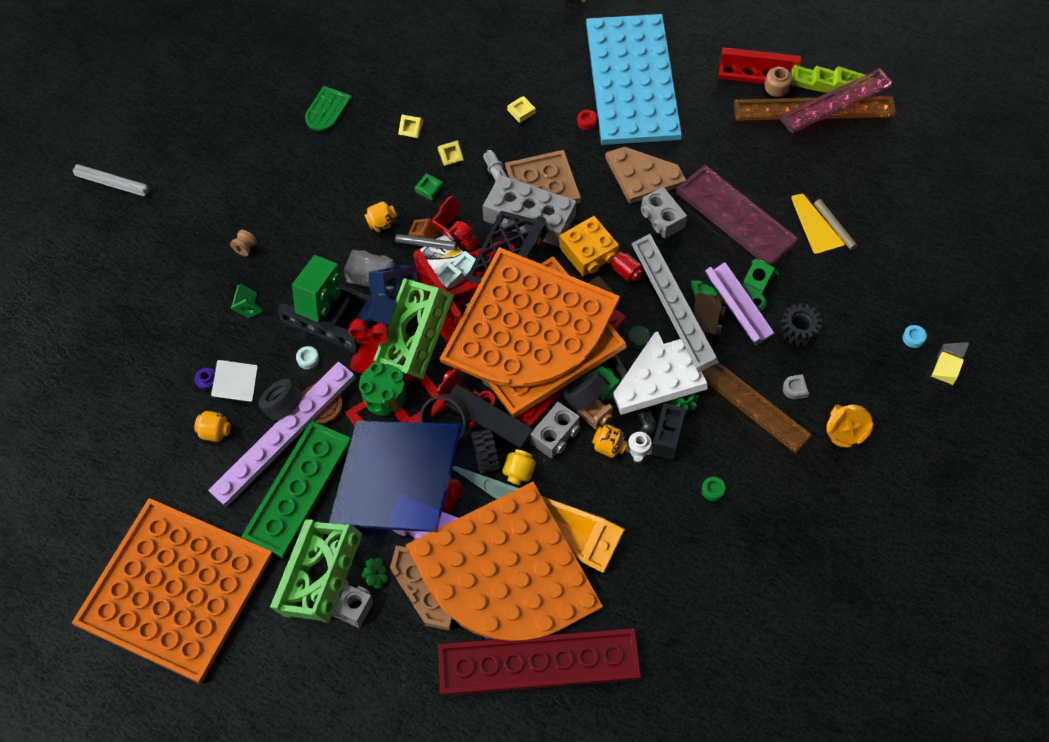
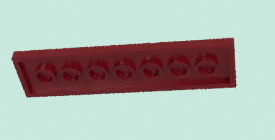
M635 629L548 635L521 641L486 640L438 644L441 696L640 680L641 678Z

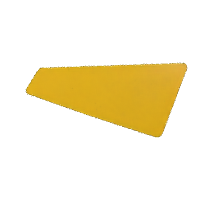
M804 194L791 196L815 254L844 246V242Z

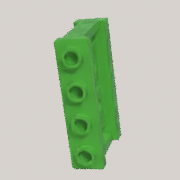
M404 278L395 300V308L390 325L388 326L390 331L388 341L380 343L374 361L380 364L393 365L404 373L423 379L454 295L440 288ZM426 292H429V293H430L428 300H426V298H427V293H426ZM417 315L418 328L415 335L407 341L405 331L407 324ZM406 358L404 365H399Z
M305 519L270 608L283 617H299L328 623L360 544L362 533L351 524L320 523ZM324 534H329L325 541L322 540ZM338 536H341L339 540H336V541H334V542L332 543V541H333L335 538H337ZM325 555L328 570L319 580L312 584L309 576L311 567L318 563ZM310 597H311V600H312L313 602H315V604H314V606H313L312 609L309 607V598H310ZM302 601V607H297V602Z

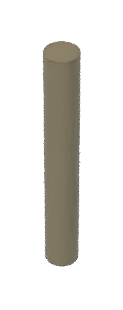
M818 199L814 203L816 208L850 250L857 247L855 241L823 201Z

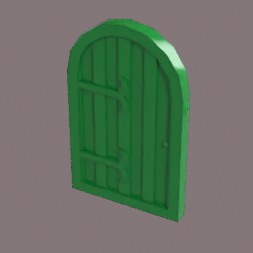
M323 86L306 112L305 119L308 127L315 131H326L332 128L352 99L351 95Z

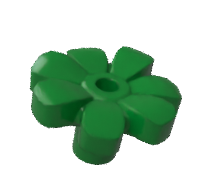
M381 558L368 559L365 562L367 567L362 572V579L369 586L374 585L376 589L381 588L382 584L388 582V576L384 574L387 572L386 567L382 565L383 561Z

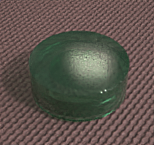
M635 326L628 333L629 344L637 349L644 348L650 340V332L643 326Z

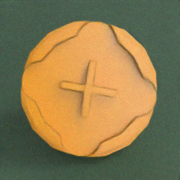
M835 405L827 423V433L830 439L840 447H852L851 444L862 443L873 429L870 413L859 405L844 407Z

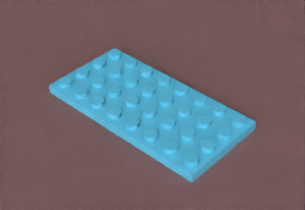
M662 14L586 19L601 145L681 140V129Z

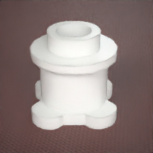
M643 432L632 434L625 448V451L634 457L635 462H641L643 457L650 455L652 452L651 439L649 435Z

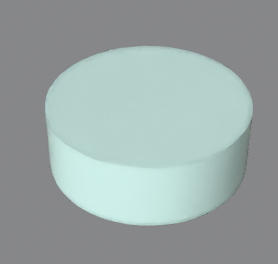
M306 346L297 352L296 359L301 368L312 369L318 364L319 355L315 348Z

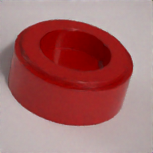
M591 110L581 111L577 116L578 126L584 130L593 129L597 125L596 113Z

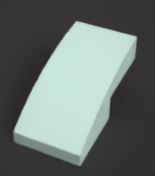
M464 251L452 264L447 261L436 272V275L443 286L450 289L466 280L476 259Z

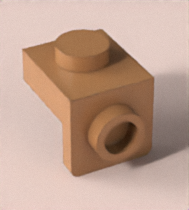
M597 399L590 405L577 410V413L597 430L599 426H604L610 422L613 407L610 404L605 406Z

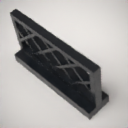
M500 211L466 277L467 282L480 284L483 277H475L476 272L482 269L487 271L492 259L485 262L484 257L493 251L496 254L499 247L503 248L508 245L510 252L534 261L549 231L546 218L538 216L537 219ZM504 218L512 220L514 223L504 228L501 226ZM526 224L532 226L530 230L521 233L519 227ZM517 229L519 235L507 239L505 233ZM503 235L505 241L494 245L493 239ZM522 240V247L513 250L510 244Z

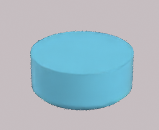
M917 325L907 327L903 334L904 343L912 348L921 347L927 338L925 330Z

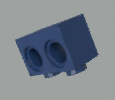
M397 265L368 272L371 297L375 294H385L393 300V297L398 295L404 278L417 282L416 266Z
M375 294L362 307L359 319L364 320L370 329L377 323H384L389 326L396 301L391 300L385 294Z

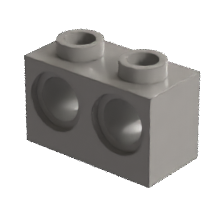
M664 187L642 198L641 212L643 216L651 221L654 230L660 233L664 239L685 228L687 215Z
M557 402L531 432L530 444L552 459L556 453L560 454L567 444L566 441L570 436L573 438L580 429V416ZM566 421L569 424L560 425L559 422ZM552 437L555 440L552 442H547L544 439Z
M345 580L332 616L360 628L373 605L370 592L360 586L354 588ZM354 601L362 602L360 607L356 609L350 608V605Z

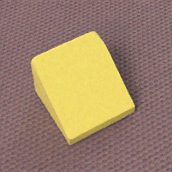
M402 115L398 135L418 138L423 125V119Z
M458 141L438 146L444 166L464 160Z

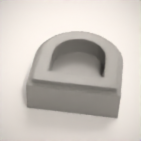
M803 374L790 376L785 380L783 392L788 398L800 399L808 397L809 392Z

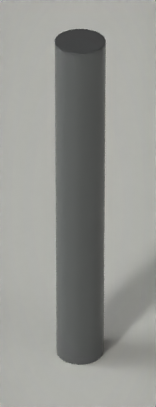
M397 234L395 238L397 243L457 250L458 245L457 242L401 234Z

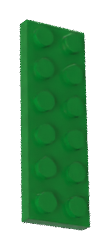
M310 421L241 538L270 550L274 555L284 559L302 529L305 519L309 517L352 443L351 438Z

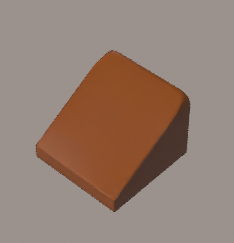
M431 218L414 220L408 236L434 239L438 230L432 223Z

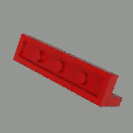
M723 48L718 79L765 84L766 77L763 73L769 72L775 67H783L791 73L794 65L800 66L801 56ZM724 67L732 68L734 72H723ZM751 70L754 74L746 75L743 71Z

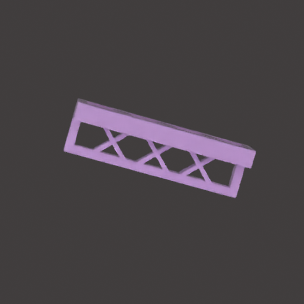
M725 262L714 270L711 267L705 270L707 276L755 346L774 335L771 327Z

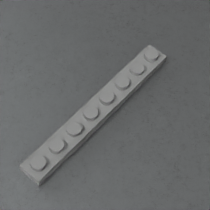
M649 234L631 243L697 371L700 372L719 363L652 236Z

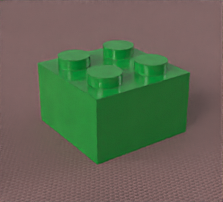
M316 255L311 258L292 284L296 314L319 322L323 315H327L331 304L341 294V289L339 288L340 274H338L337 263Z

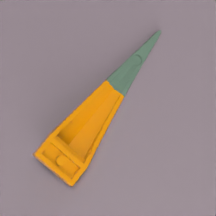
M453 467L455 471L495 499H499L519 489L464 468ZM541 496L574 556L581 562L604 573L625 529L603 517Z

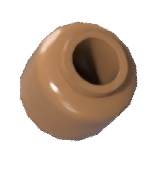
M783 67L772 68L766 76V91L774 97L786 95L792 83L790 71Z

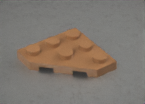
M627 147L606 152L605 158L629 204L642 200L644 196L662 187L669 191L686 185V179L677 164Z
M564 150L505 163L508 178L575 200L576 204L580 203L581 197Z
M396 545L390 566L391 572L424 624L429 627L450 631L453 618L446 614L433 599L407 548Z

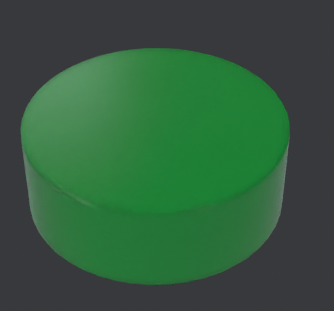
M709 477L703 482L702 494L707 500L718 501L725 494L726 486L720 478Z

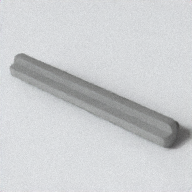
M79 164L75 165L73 169L75 176L141 196H146L149 192L147 184Z

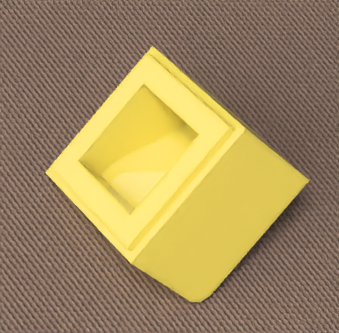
M942 352L931 377L953 385L964 360Z

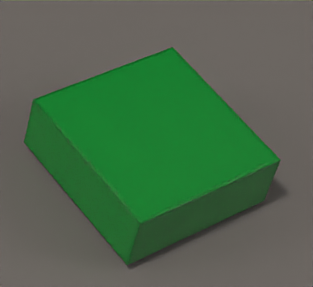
M426 173L415 186V192L433 200L443 188V182Z

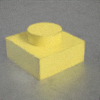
M522 96L508 105V111L520 123L535 114V107Z

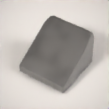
M969 343L944 344L937 358H939L942 352H946L962 359Z

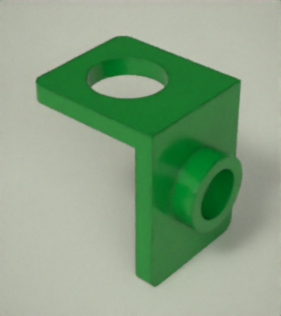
M239 284L231 309L247 318L262 312V308L254 304L257 293Z

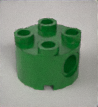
M375 362L361 375L359 382L361 396L365 406L372 413L382 416L390 415V412H397L405 404L407 392L403 374L398 368L390 364Z

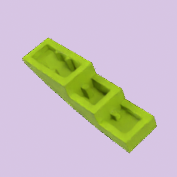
M794 65L791 69V85L835 94L872 95L873 77L839 66L835 71L817 65L813 70Z

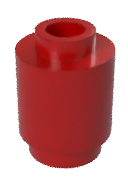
M619 252L611 262L614 271L628 282L637 281L643 274V266L627 253Z

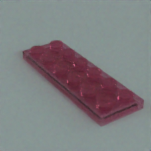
M706 165L701 167L676 189L678 195L757 259L767 262L770 266L797 243L798 238Z

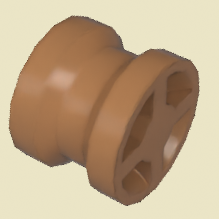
M240 230L237 233V238L233 239L230 245L238 254L248 256L250 248L257 244V239L248 231Z

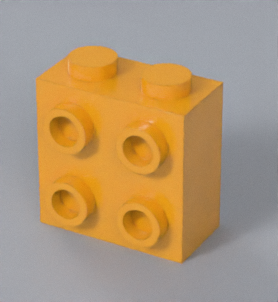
M595 216L559 235V248L582 276L594 273L602 265L611 263L618 254V243Z

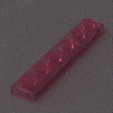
M879 68L782 114L780 120L791 133L797 132L890 87L892 81Z

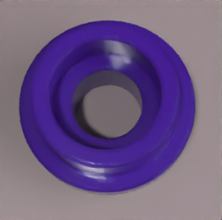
M211 368L200 369L194 377L196 385L202 389L213 388L215 371Z

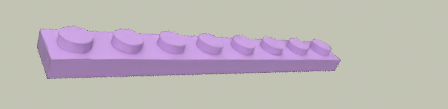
M337 362L302 397L299 405L289 415L280 419L208 491L227 507L309 425L310 421H313L355 379L354 374Z

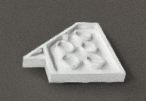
M655 332L613 394L622 415L708 388L702 372L697 371L682 340L679 339L663 344L659 333Z

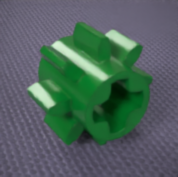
M693 393L672 399L670 404L686 408L685 415H687V411L690 409L695 411L699 395H694Z

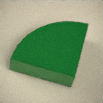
M691 281L695 300L697 292L718 296L713 287L703 284L702 281Z

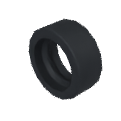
M592 370L570 383L564 390L563 396L573 410H579L602 396L608 385L597 370Z

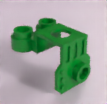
M755 259L754 261L752 260V266L741 286L752 302L756 299L762 301L760 306H756L759 312H762L767 306L766 299L763 296L764 288L771 275L779 277L780 274L767 262ZM756 269L766 273L762 281H756L753 278V272Z

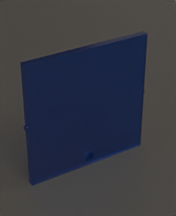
M356 421L329 523L351 524L356 528L438 532L461 430L460 424L412 423L409 421Z

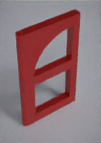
M426 373L423 379L410 374L403 377L405 386L418 379L431 398L439 396L437 387ZM438 399L434 403L432 418L449 408L444 405L445 399ZM364 402L345 412L373 454L421 425V411L412 417H409L403 408L397 412L393 411L401 423L392 427H378L363 420L359 414L367 410Z

